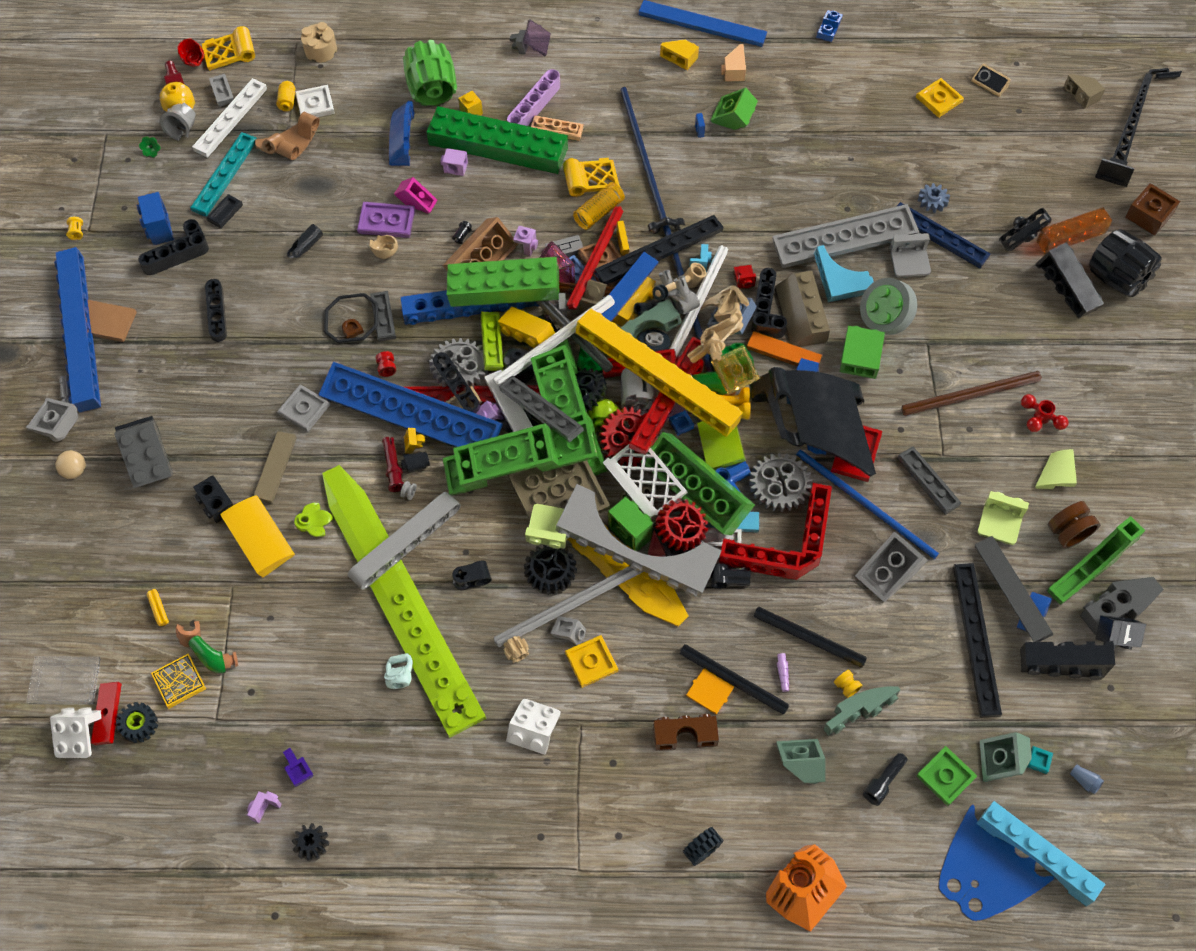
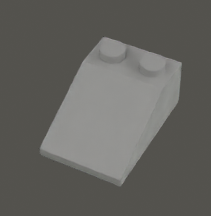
M893 532L855 577L883 602H886L928 560L899 534Z

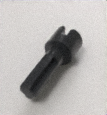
M897 753L880 777L872 779L863 790V796L868 802L879 806L888 795V786L908 761V758L903 753Z

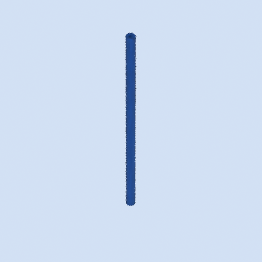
M800 449L797 452L796 456L934 560L939 555L928 544Z

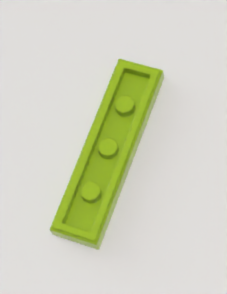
M481 311L484 370L503 371L504 367L501 328L498 323L500 315L498 312Z

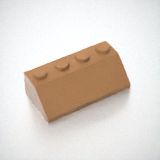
M498 217L487 218L443 264V267L448 271V264L502 261L513 251L518 243L514 242V237Z

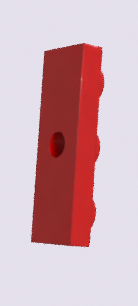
M120 682L100 684L96 710H101V719L94 721L91 744L93 745L113 744L122 686Z

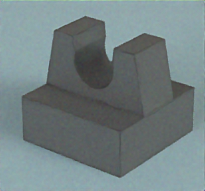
M520 30L517 34H511L512 48L517 49L519 54H526L530 43L526 30Z

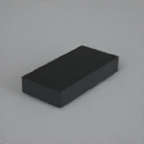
M228 194L206 217L207 221L221 229L243 206L242 201Z

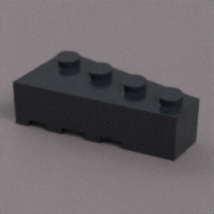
M1069 641L1055 646L1054 642H1025L1020 649L1021 672H1028L1029 675L1048 674L1051 677L1066 675L1074 679L1090 677L1091 680H1101L1115 666L1114 641H1106V645H1095V641H1086V644L1075 645L1073 641Z

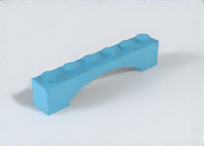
M995 801L988 806L976 823L993 837L996 836L1006 841L1039 863L1068 890L1070 895L1085 906L1093 903L1105 886V883Z

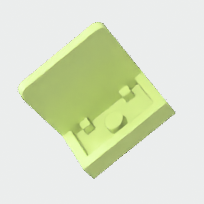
M990 491L985 501L977 533L980 536L987 538L993 536L996 541L1015 545L1022 518L1028 509L1029 503L1020 498H1012L1000 492Z
M535 504L529 528L527 527L525 533L526 542L534 545H548L555 549L565 548L566 534L556 531V525L564 509Z

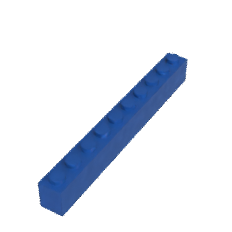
M77 247L56 252L54 264L58 271L56 280L59 284V289L57 292L61 299L59 309L63 317L61 319V325L64 329L62 338L66 345L64 355L68 363L66 365V371L69 375L67 384L71 391L69 401L81 413L101 407L93 334L91 333L84 257Z

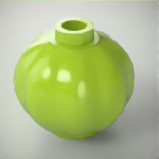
M608 399L597 401L598 406H592V411L587 409L586 412L593 421L595 431L599 433L604 432L600 429V426L606 425L603 420L609 419L608 415L610 413L614 414V411L619 409L616 404Z

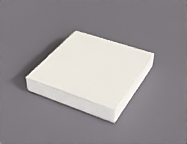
M328 85L295 91L300 115L302 112H307L316 117L335 114Z

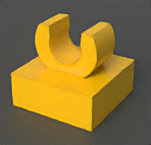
M408 428L404 435L405 454L413 453L415 448H422V443H425L424 435H416L415 428Z

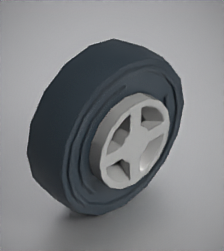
M646 330L638 338V341L646 344L654 352L670 349L671 342L669 336L660 330Z

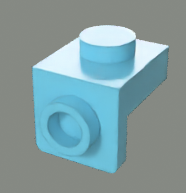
M701 244L700 259L690 258L689 267L692 263H699L707 272L708 262L711 263L712 252H708L709 244Z

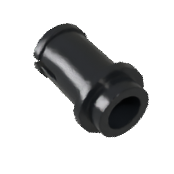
M467 221L460 222L459 228L452 239L456 243L462 244L466 235L472 231V225Z

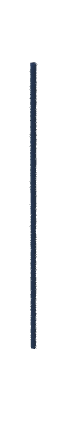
M622 87L620 89L659 218L662 220L666 217V213L627 88ZM669 225L663 227L665 237L672 234ZM677 252L671 256L677 276L679 277L683 276L684 271ZM697 316L693 323V328L697 339L701 340L700 337L703 332ZM706 354L703 356L707 372H715L710 355Z

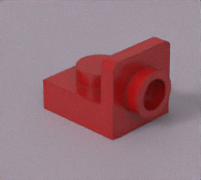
M752 265L734 267L733 272L738 288L755 286L756 274L753 273Z

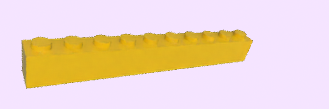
M591 308L577 321L575 333L725 437L739 424L743 412L738 407L730 404L722 396L711 391L706 385L695 380L690 374H686L675 364L663 358L662 355L651 350L646 344L641 343L630 333L619 328L614 322L603 317L601 313Z

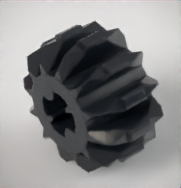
M314 823L310 824L309 829L302 825L303 832L295 831L298 838L292 839V843L296 845L293 851L299 853L298 857L300 859L306 856V860L311 861L314 855L318 860L320 859L319 852L323 854L327 852L324 846L329 845V841L326 840L328 833L323 832L322 826H318L315 829ZM309 839L312 841V839H313V840H314V844L311 845V844L309 843V845H308V844H307V841H308Z

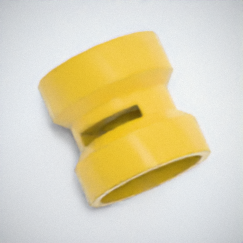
M850 670L843 672L834 681L838 688L844 689L843 694L846 698L856 694L863 686L859 681H854Z

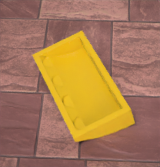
M257 495L233 505L220 514L254 570L261 577L264 578L295 555Z

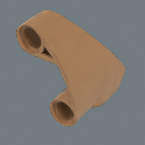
M302 112L296 125L280 134L274 133L268 138L256 139L255 147L268 154L277 153L288 159L295 160L311 142L319 126L320 119L307 112Z

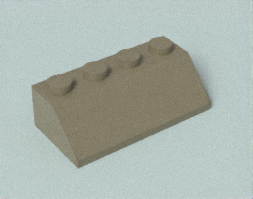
M813 271L794 273L775 286L782 315L787 319L786 329L790 344L800 347L826 343L830 329Z

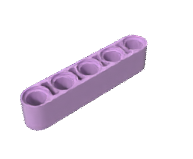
M554 69L548 70L509 114L507 122L528 126L533 121L534 115L537 116L560 89V73Z

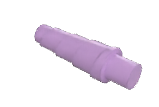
M785 653L777 654V668L782 692H788V661H786Z

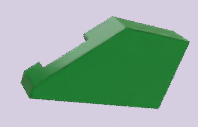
M580 347L577 369L579 368L582 371L586 368L588 371L592 368L593 371L603 372V369Z

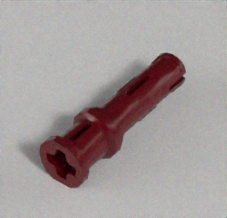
M385 437L382 439L387 463L385 474L389 480L388 490L390 492H400L404 485L401 476L403 471L398 465L394 438L390 437L389 439V437Z

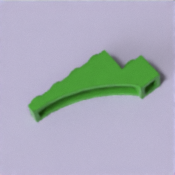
M1130 516L1117 526L1083 560L1050 586L1047 592L1060 605L1064 604L1113 565L1125 550L1139 540L1146 530Z

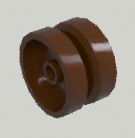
M1084 501L1074 503L1063 509L1047 524L1053 534H1060L1058 541L1063 548H1070L1079 544L1094 534L1101 526L1095 516H1088L1090 509Z

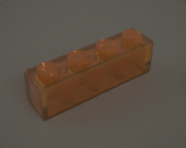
M1104 207L1043 228L1036 242L1043 253L1046 254L1049 250L1066 242L1070 246L1107 233L1113 220Z

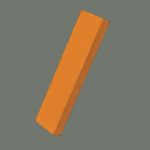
M754 331L747 344L748 350L797 367L801 358L818 363L822 359L821 354Z

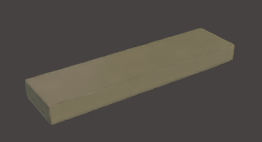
M277 431L253 495H257L261 502L273 504L297 439L296 435Z

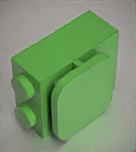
M848 326L839 372L876 379L885 332L876 329H865L859 326Z

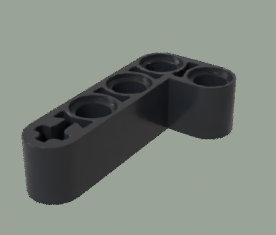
M189 219L184 222L183 229L186 236L144 252L139 256V264L146 275L157 274L208 252V243L196 220Z
M764 268L760 273L755 302L757 307L753 314L751 331L779 339L785 335L787 319L781 315L770 314L776 282V271L772 268Z

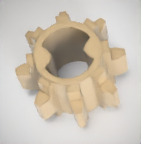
M514 636L504 643V653L507 659H511L513 663L520 662L529 655V645L525 638L521 639L520 636Z

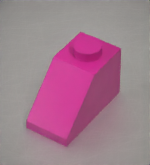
M414 177L402 181L394 193L405 205L415 206V209L425 213H430L437 202V199Z

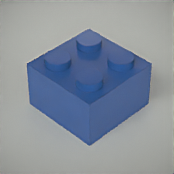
M155 192L139 196V204L136 206L139 215H141L140 223L147 239H151L153 245L173 241L174 237L168 212L160 193Z

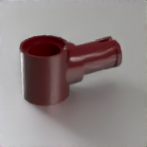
M165 62L167 73L164 79L166 85L172 82L184 84L181 72L176 70L174 62Z

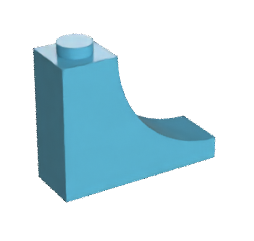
M824 245L816 248L814 256L828 303L861 296L874 282L868 271H851L838 265L829 256Z

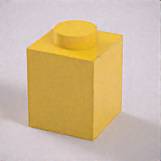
M473 91L458 98L460 111L483 115L482 101Z

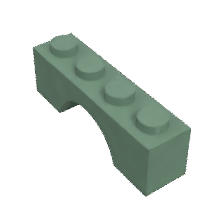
M667 299L659 302L649 311H644L634 320L627 321L620 328L630 333L636 339L641 332L647 329L658 328L668 332L680 325L682 321L678 311L671 301Z

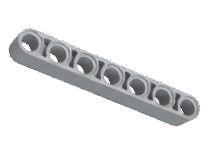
M443 492L349 570L347 576L360 589H366L454 516L460 509L461 504L448 492Z

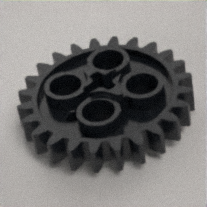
M578 368V373L575 375L586 410L592 411V406H598L597 401H603L602 396L606 395L607 383L602 373H599L598 370L593 371L590 368L587 371L584 368L580 371Z

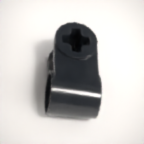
M484 560L459 566L452 573L453 585L457 590L484 586L492 581L487 562Z

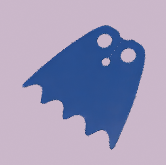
M971 805L950 845L941 871L939 888L942 894L949 900L959 902L962 912L968 918L979 921L990 918L1017 905L1050 883L1054 876L1043 877L1037 875L1035 872V860L1031 857H1019L1013 845L996 836L993 837L977 825L975 806ZM953 878L961 883V889L956 893L951 892L947 886L948 881ZM973 880L978 881L979 886L977 888L972 887L971 882ZM972 898H977L982 902L981 911L973 912L969 908V901Z

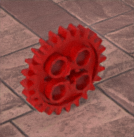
M624 407L621 409V412L617 409L614 411V414L610 413L608 415L609 419L603 420L606 425L600 426V429L604 432H601L598 436L603 438L599 444H604L605 447L601 451L608 452L605 456L606 458L610 456L613 458L630 443L628 435L631 436L630 440H632L647 413L640 415L641 409L634 412L633 407L629 408L628 411ZM624 421H627L629 423V429L624 427ZM613 436H617L619 438V444L614 442ZM621 457L618 460V464L622 466L624 463V466H628L629 457ZM633 457L632 467H637V464L641 467L642 457Z

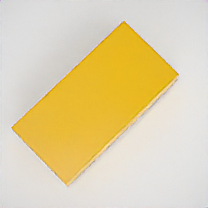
M617 221L616 234L620 254L624 256L629 253V244L624 221Z

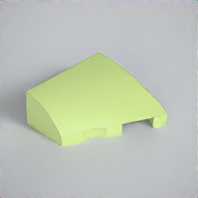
M1073 449L1051 453L1035 485L1036 489H1054L1055 486L1075 487L1077 481Z

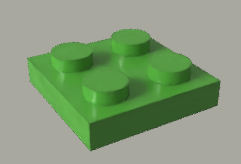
M945 746L916 777L949 806L973 782L977 775Z

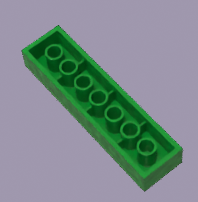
M437 106L427 130L428 144L431 146L466 151L470 155L559 174L568 150V135Z

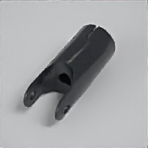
M311 224L295 240L292 247L287 251V256L289 258H299L323 236L322 231L316 225Z

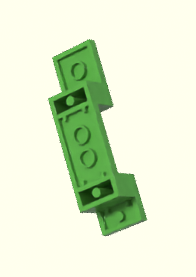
M565 339L550 351L532 357L531 362L540 394L544 399L576 422L586 419L590 420L598 458L587 460L594 475L606 472L607 468L603 464L604 457L593 421L586 413L575 375L578 373L571 346L568 339Z
M586 419L577 422L583 427L584 431L570 443L545 423L453 448L454 455L443 458L449 494L453 496L488 487L487 480L535 467L545 472L598 458L590 420Z

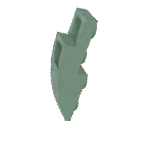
M898 686L879 687L860 692L845 699L834 710L837 716L828 721L823 730L828 736L833 732L838 734L846 727L844 724L849 721L853 723L861 714L865 719L871 715L872 717L877 716L882 712L883 706L886 704L890 706L899 699L897 696L901 689Z

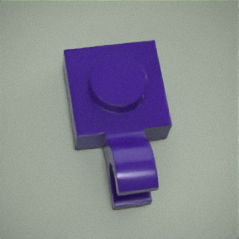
M291 748L283 751L290 764L284 768L295 787L314 776L303 757L297 760Z

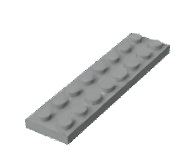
M906 204L774 235L772 241L782 268L816 261L814 252L818 246L824 245L829 256L833 257L891 243L893 236L914 235L919 233L910 208Z

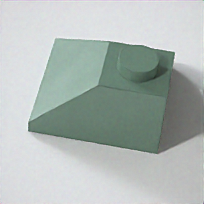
M1014 732L980 740L983 781L985 782L1022 775L1032 759L1030 738L1020 733Z
M818 739L776 741L784 767L804 783L817 784L825 782V756Z

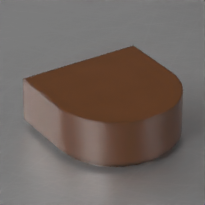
M348 319L342 324V330L347 339L364 333L362 326L355 319Z

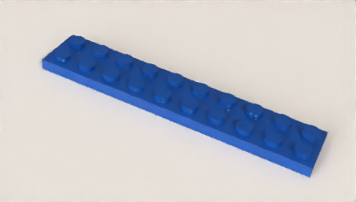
M336 362L332 363L319 392V396L405 429L415 428L416 433L453 447L496 437L499 435L503 425L495 420Z

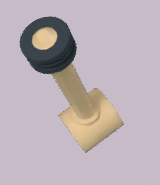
M692 263L683 274L688 287H697L706 276V270L701 264ZM675 282L666 286L660 284L654 287L652 290L654 298L659 301L665 299L668 296V292L676 289Z

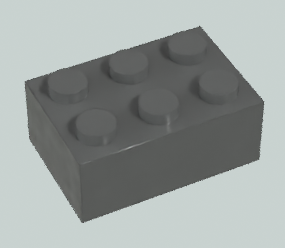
M154 419L117 430L114 433L133 488L173 475Z

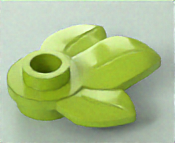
M310 503L303 508L302 513L295 517L294 524L299 531H307L313 537L325 536L324 526L333 520V515L328 511L320 510L319 503Z

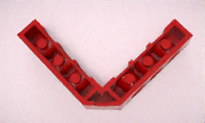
M812 484L801 552L775 550L774 547L769 549L754 546L755 544L752 543L747 545L723 538L719 563L733 568H750L751 572L794 580L799 579L818 567L822 557L832 486Z

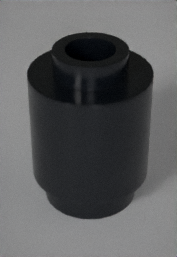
M417 451L403 455V460H400L403 471H407L408 474L424 470L427 466H430L426 451Z

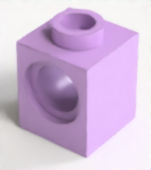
M447 148L445 155L441 157L444 173L464 176L468 164L467 152Z

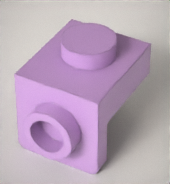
M518 226L513 238L514 242L523 244L524 255L531 256L533 250H536L538 246L536 230Z
M489 401L482 404L476 413L492 420H503L505 418L499 405Z
M269 791L266 794L258 792L255 800H252L248 806L247 816L252 821L259 823L268 804L278 808L282 804L277 799L278 796Z

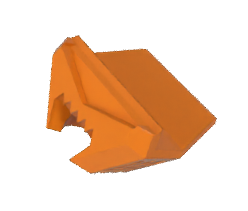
M815 844L804 846L794 852V858H792L783 871L779 870L766 892L767 904L785 919L810 932L847 888L834 859Z

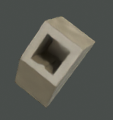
M1069 74L1064 84V88L1084 108L1100 101L1105 91V88L1095 78Z

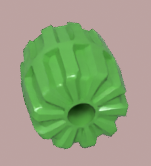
M429 40L427 43L418 41L414 44L415 47H408L405 51V56H403L406 82L413 100L421 103L423 106H438L452 99V95L457 90L454 64L446 46L442 42L438 45L435 44L434 40Z

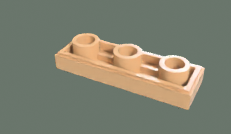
M534 115L531 127L568 135V139L580 141L584 124Z

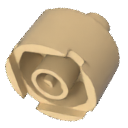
M325 22L313 24L302 29L301 40L305 55L309 60L313 59L316 62L322 63L334 57V53L337 52L334 32Z

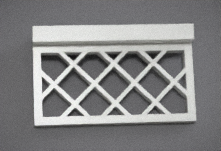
M628 444L613 458H607L603 464L643 513L650 516L654 524L656 522L655 519L659 516L658 511L663 510L662 507L658 510L655 509L653 506L654 498L664 499V504H668V499L676 502L677 499H681L688 492L651 448L648 451L650 454H635L633 449L628 448ZM623 456L629 457L628 466H620L617 461ZM633 457H642L641 467H632ZM646 458H654L656 460L655 468L645 467ZM631 470L641 471L640 480H631ZM644 471H654L653 481L643 480ZM658 472L667 473L666 482L657 481ZM643 484L652 485L651 494L642 493ZM656 485H666L665 495H655ZM669 486H678L681 490L675 496L668 495Z

